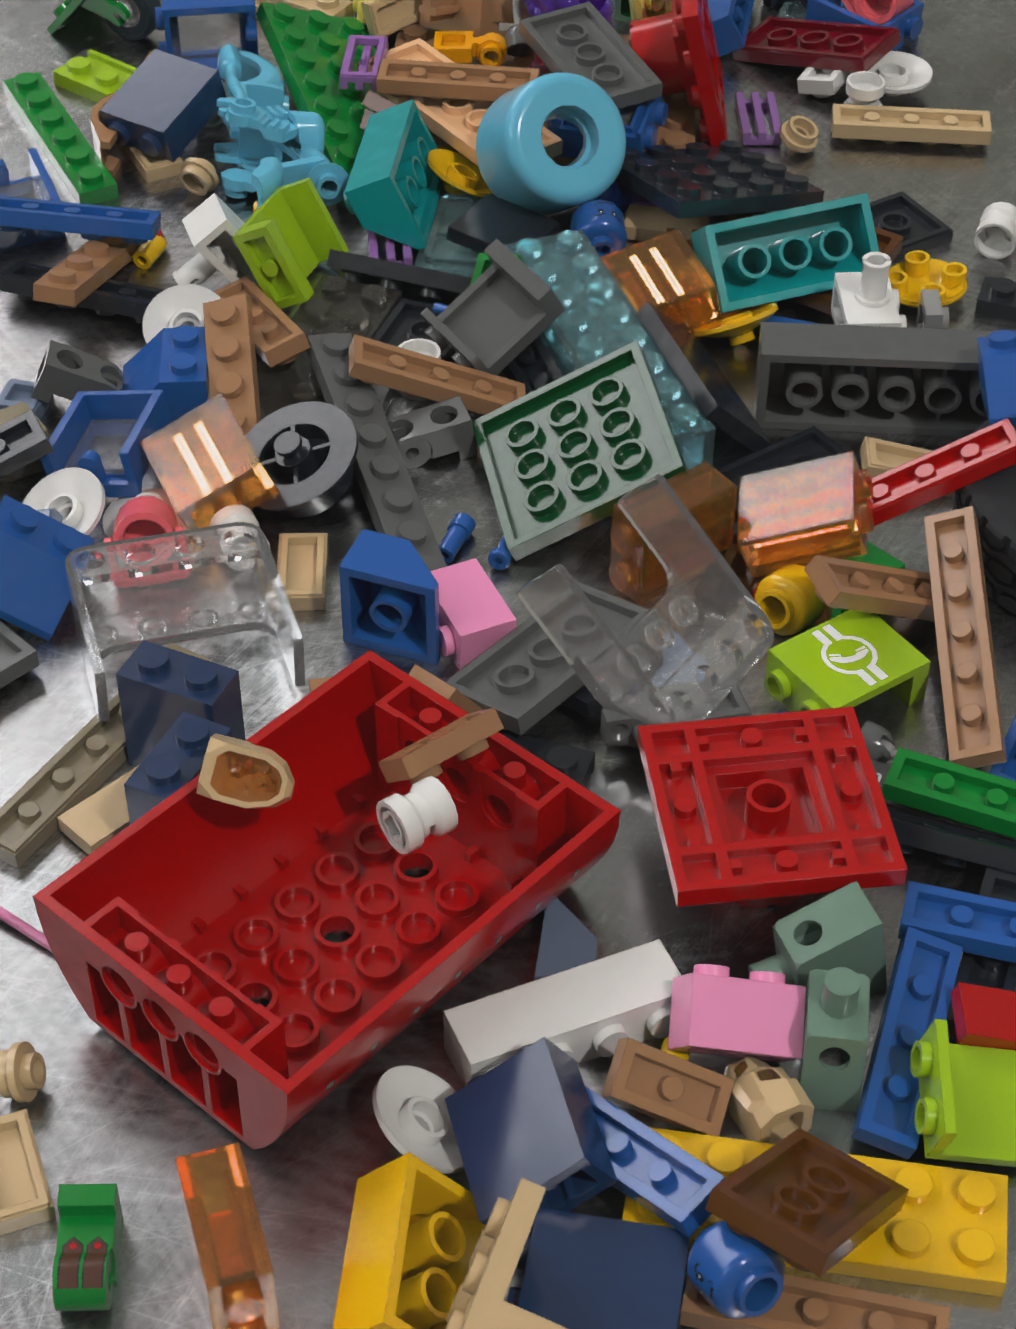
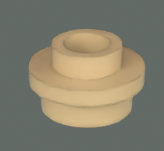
M793 116L790 120L783 123L779 131L785 146L793 152H811L818 142V128L816 124L804 116Z
M189 157L182 163V172L179 178L182 185L191 193L203 196L207 192L214 191L218 186L219 177L216 169L208 160Z
M27 1041L15 1042L9 1049L0 1051V1095L3 1098H13L18 1103L33 1101L38 1093V1089L42 1088L45 1083V1062L42 1055L35 1051L31 1043Z

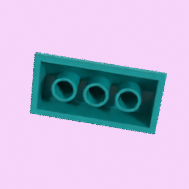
M414 99L370 115L343 196L348 211L352 215L356 214L364 229L419 250L427 245L444 181L433 172L427 163L429 152L438 148Z
M868 193L708 225L690 233L699 276L720 313L833 290L835 273L862 272L863 256L869 252H880Z

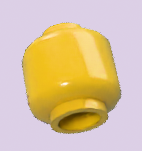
M798 564L782 566L757 584L753 592V609L762 626L771 633L781 636L797 634L818 620L825 610L826 605L817 597L815 593L816 587L804 570L806 566Z

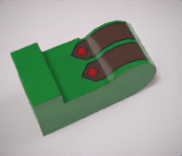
M117 1183L59 1184L57 1201L59 1224L52 1276L54 1308L56 1311L110 1310L114 1284H117L123 1228V1214Z

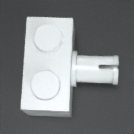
M213 193L182 219L190 240L199 253L180 269L174 271L172 275L179 285H201L216 271L222 273L231 283L247 275L260 288L232 238L243 226L244 222Z
M869 252L863 256L862 272L835 273L831 301L834 325L907 327L906 316L899 315L898 289H892L889 279V269L892 262L890 256L882 252Z

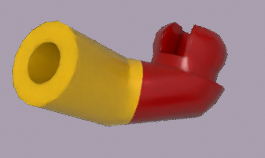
M161 228L153 241L148 240L147 243L140 244L141 246L133 254L134 263L141 269H149L166 250L167 241Z

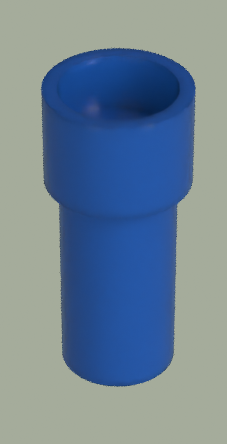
M466 513L455 514L447 527L448 532L439 545L445 563L453 561L463 542L469 539L476 527L474 519Z

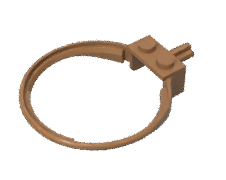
M421 0L419 5L420 25L440 31H473L474 37H479L487 33L498 34L499 23H514L512 0ZM520 0L521 20L529 18L530 15L527 8Z

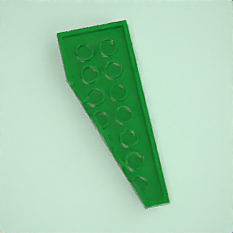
M260 2L256 12L257 19L298 111L316 112L323 118L325 126L323 154L331 163H336L343 167L350 177V172L352 171L365 132L360 128L366 109L362 102L369 90L383 97L381 93L371 90V86L367 83L364 85V90H356L355 83L349 82L348 89H340L339 76L349 35H368L364 24L350 16L341 18L327 15L319 10L305 11L295 9L284 3L270 4ZM357 45L358 48L352 71L357 72V62L361 60L364 45ZM374 46L371 57L376 55V49ZM344 199L339 202L340 206H346Z

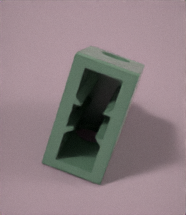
M855 881L778 920L773 926L776 955L748 965L749 975L752 971L778 972L786 975L785 984L806 986V988L809 971L845 967L856 973L868 976L870 978V994H874L887 989L883 923L860 885Z
M845 967L809 971L805 1000L803 1055L799 1063V1084L814 1105V1108L857 1113L868 1048L870 978L865 974L856 973ZM832 1047L840 1048V1055L842 1056L841 1065L831 1066L821 1060L822 1051Z

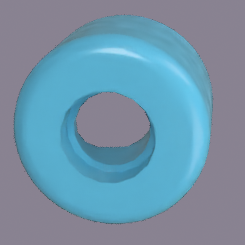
M566 72L542 75L500 96L484 114L476 138L478 166L491 192L496 197L544 216L582 205L602 195L617 178L626 153L624 123L612 98L592 80L581 75ZM562 119L570 121L579 127L583 135V148L578 157L568 166L556 164L544 149L541 130L546 120Z

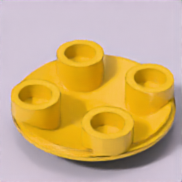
M910 251L905 254L903 262L889 269L892 289H898L900 304L918 308L921 289H939L942 306L959 300L967 291V267L964 264L931 259L930 255L925 251Z

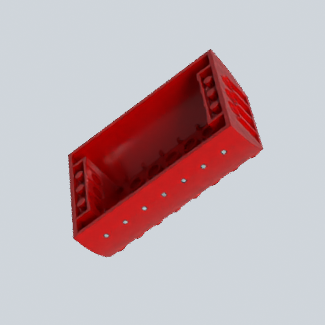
M368 650L245 740L254 745L271 749L287 761L295 780L291 800L276 808L246 809L219 802L196 793L199 774L33 895L37 915L53 956L88 1017L251 1149L264 1148L274 1143L596 865L607 854L614 842L619 827L620 809L497 732L486 738L489 747L481 753L462 761H458L455 755L440 763L443 773L435 778L446 787L454 801L458 813L457 827L442 836L429 834L421 847L408 854L402 855L397 852L388 842L379 825L376 806L379 801L393 794L404 796L410 792L412 786L409 780L387 783L378 762L467 715L468 712L371 650ZM250 756L247 761V776L259 778L267 772L265 761ZM272 783L266 789V794L279 793L281 783ZM408 869H426L430 872L419 878H412L403 874ZM331 932H347L352 935L343 942H330L324 939ZM250 999H266L270 1003L266 1007H264L260 1003L255 1004Z

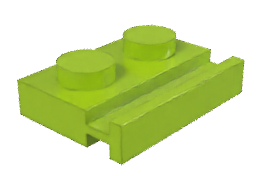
M90 49L87 51V57L78 56L71 58L66 64L53 71L54 85L98 103L102 98L117 92L137 68Z

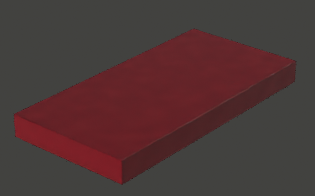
M768 17L747 34L745 47L733 51L732 60L806 68L814 67L816 69L846 72L868 71L901 42L900 29Z

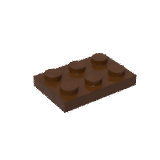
M798 1128L715 1185L705 1210L724 1220L733 1232L747 1238H754L780 1253L783 1259L792 1267L801 1271L812 1272L821 1277L899 1213L909 1189L805 1130Z

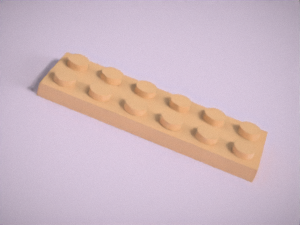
M421 38L388 50L386 57L387 59L454 63ZM372 56L370 59L368 72H372L375 56ZM360 61L357 62V72L359 69ZM382 94L397 105L414 99L428 129L478 166L476 156L477 133L484 114L494 101L475 103L468 99L446 98L434 100L425 96L408 95L405 97H394L390 94ZM543 126L541 130L542 144L547 155L553 158L562 154L563 140Z

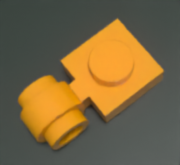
M435 31L433 48L454 63H472V58L477 57L482 65L500 66L506 60V41L504 37L497 33H487L483 36L474 37L473 31Z

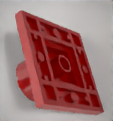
M671 0L672 12L630 21L632 49L662 81V97L686 92L689 106L694 105L695 110L699 109L701 118L699 120V127L703 143L710 142L711 147L720 146L721 141L728 140L723 71L707 0Z
M853 706L638 726V747L677 907L732 901L752 908H767L769 905L780 907L796 902L805 894L834 892L855 881L858 882L861 889L905 884L908 869Z

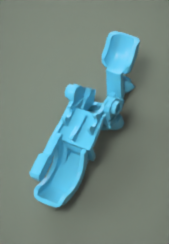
M225 44L220 49L218 55V70L220 78L225 80L228 96L234 98H218L217 107H219L218 115L221 116L223 122L228 127L233 143H215L213 151L225 152L215 153V160L217 162L237 164V167L244 169L230 168L221 172L222 186L225 188L224 193L232 198H245L249 195V192L254 193L257 191L258 209L276 188L310 177L325 205L339 203L344 199L343 194L349 180V175L343 167L336 163H331L323 154L325 141L323 118L316 112L289 110V95H286V82L280 78L278 68L257 54L242 50L238 52L235 46Z

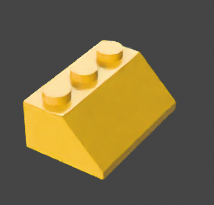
M410 1152L358 1178L332 1329H445L448 1323L446 1319L453 1301L470 1268L468 1264L483 1228L485 1229L486 1227L479 1220L472 1193Z

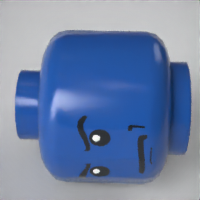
M592 200L578 207L573 213L570 223L573 244L576 252L583 259L591 262H605L612 260L623 251L627 242V232L622 212L614 203L606 200Z
M723 1220L706 1227L696 1237L688 1256L687 1273L692 1285L716 1311L729 1319H745L762 1315L776 1304L783 1291L786 1265L780 1253L754 1238H747L733 1232Z

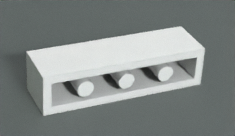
M658 939L443 1011L444 1049L464 1087L473 1078L484 1075L516 1055L521 1048L533 1044L543 1037H546L576 1060L577 1064L600 1056L610 1057L615 1053L618 1039L629 1037L639 1042H644L652 1038H665L669 1036L673 978L682 975L664 945Z

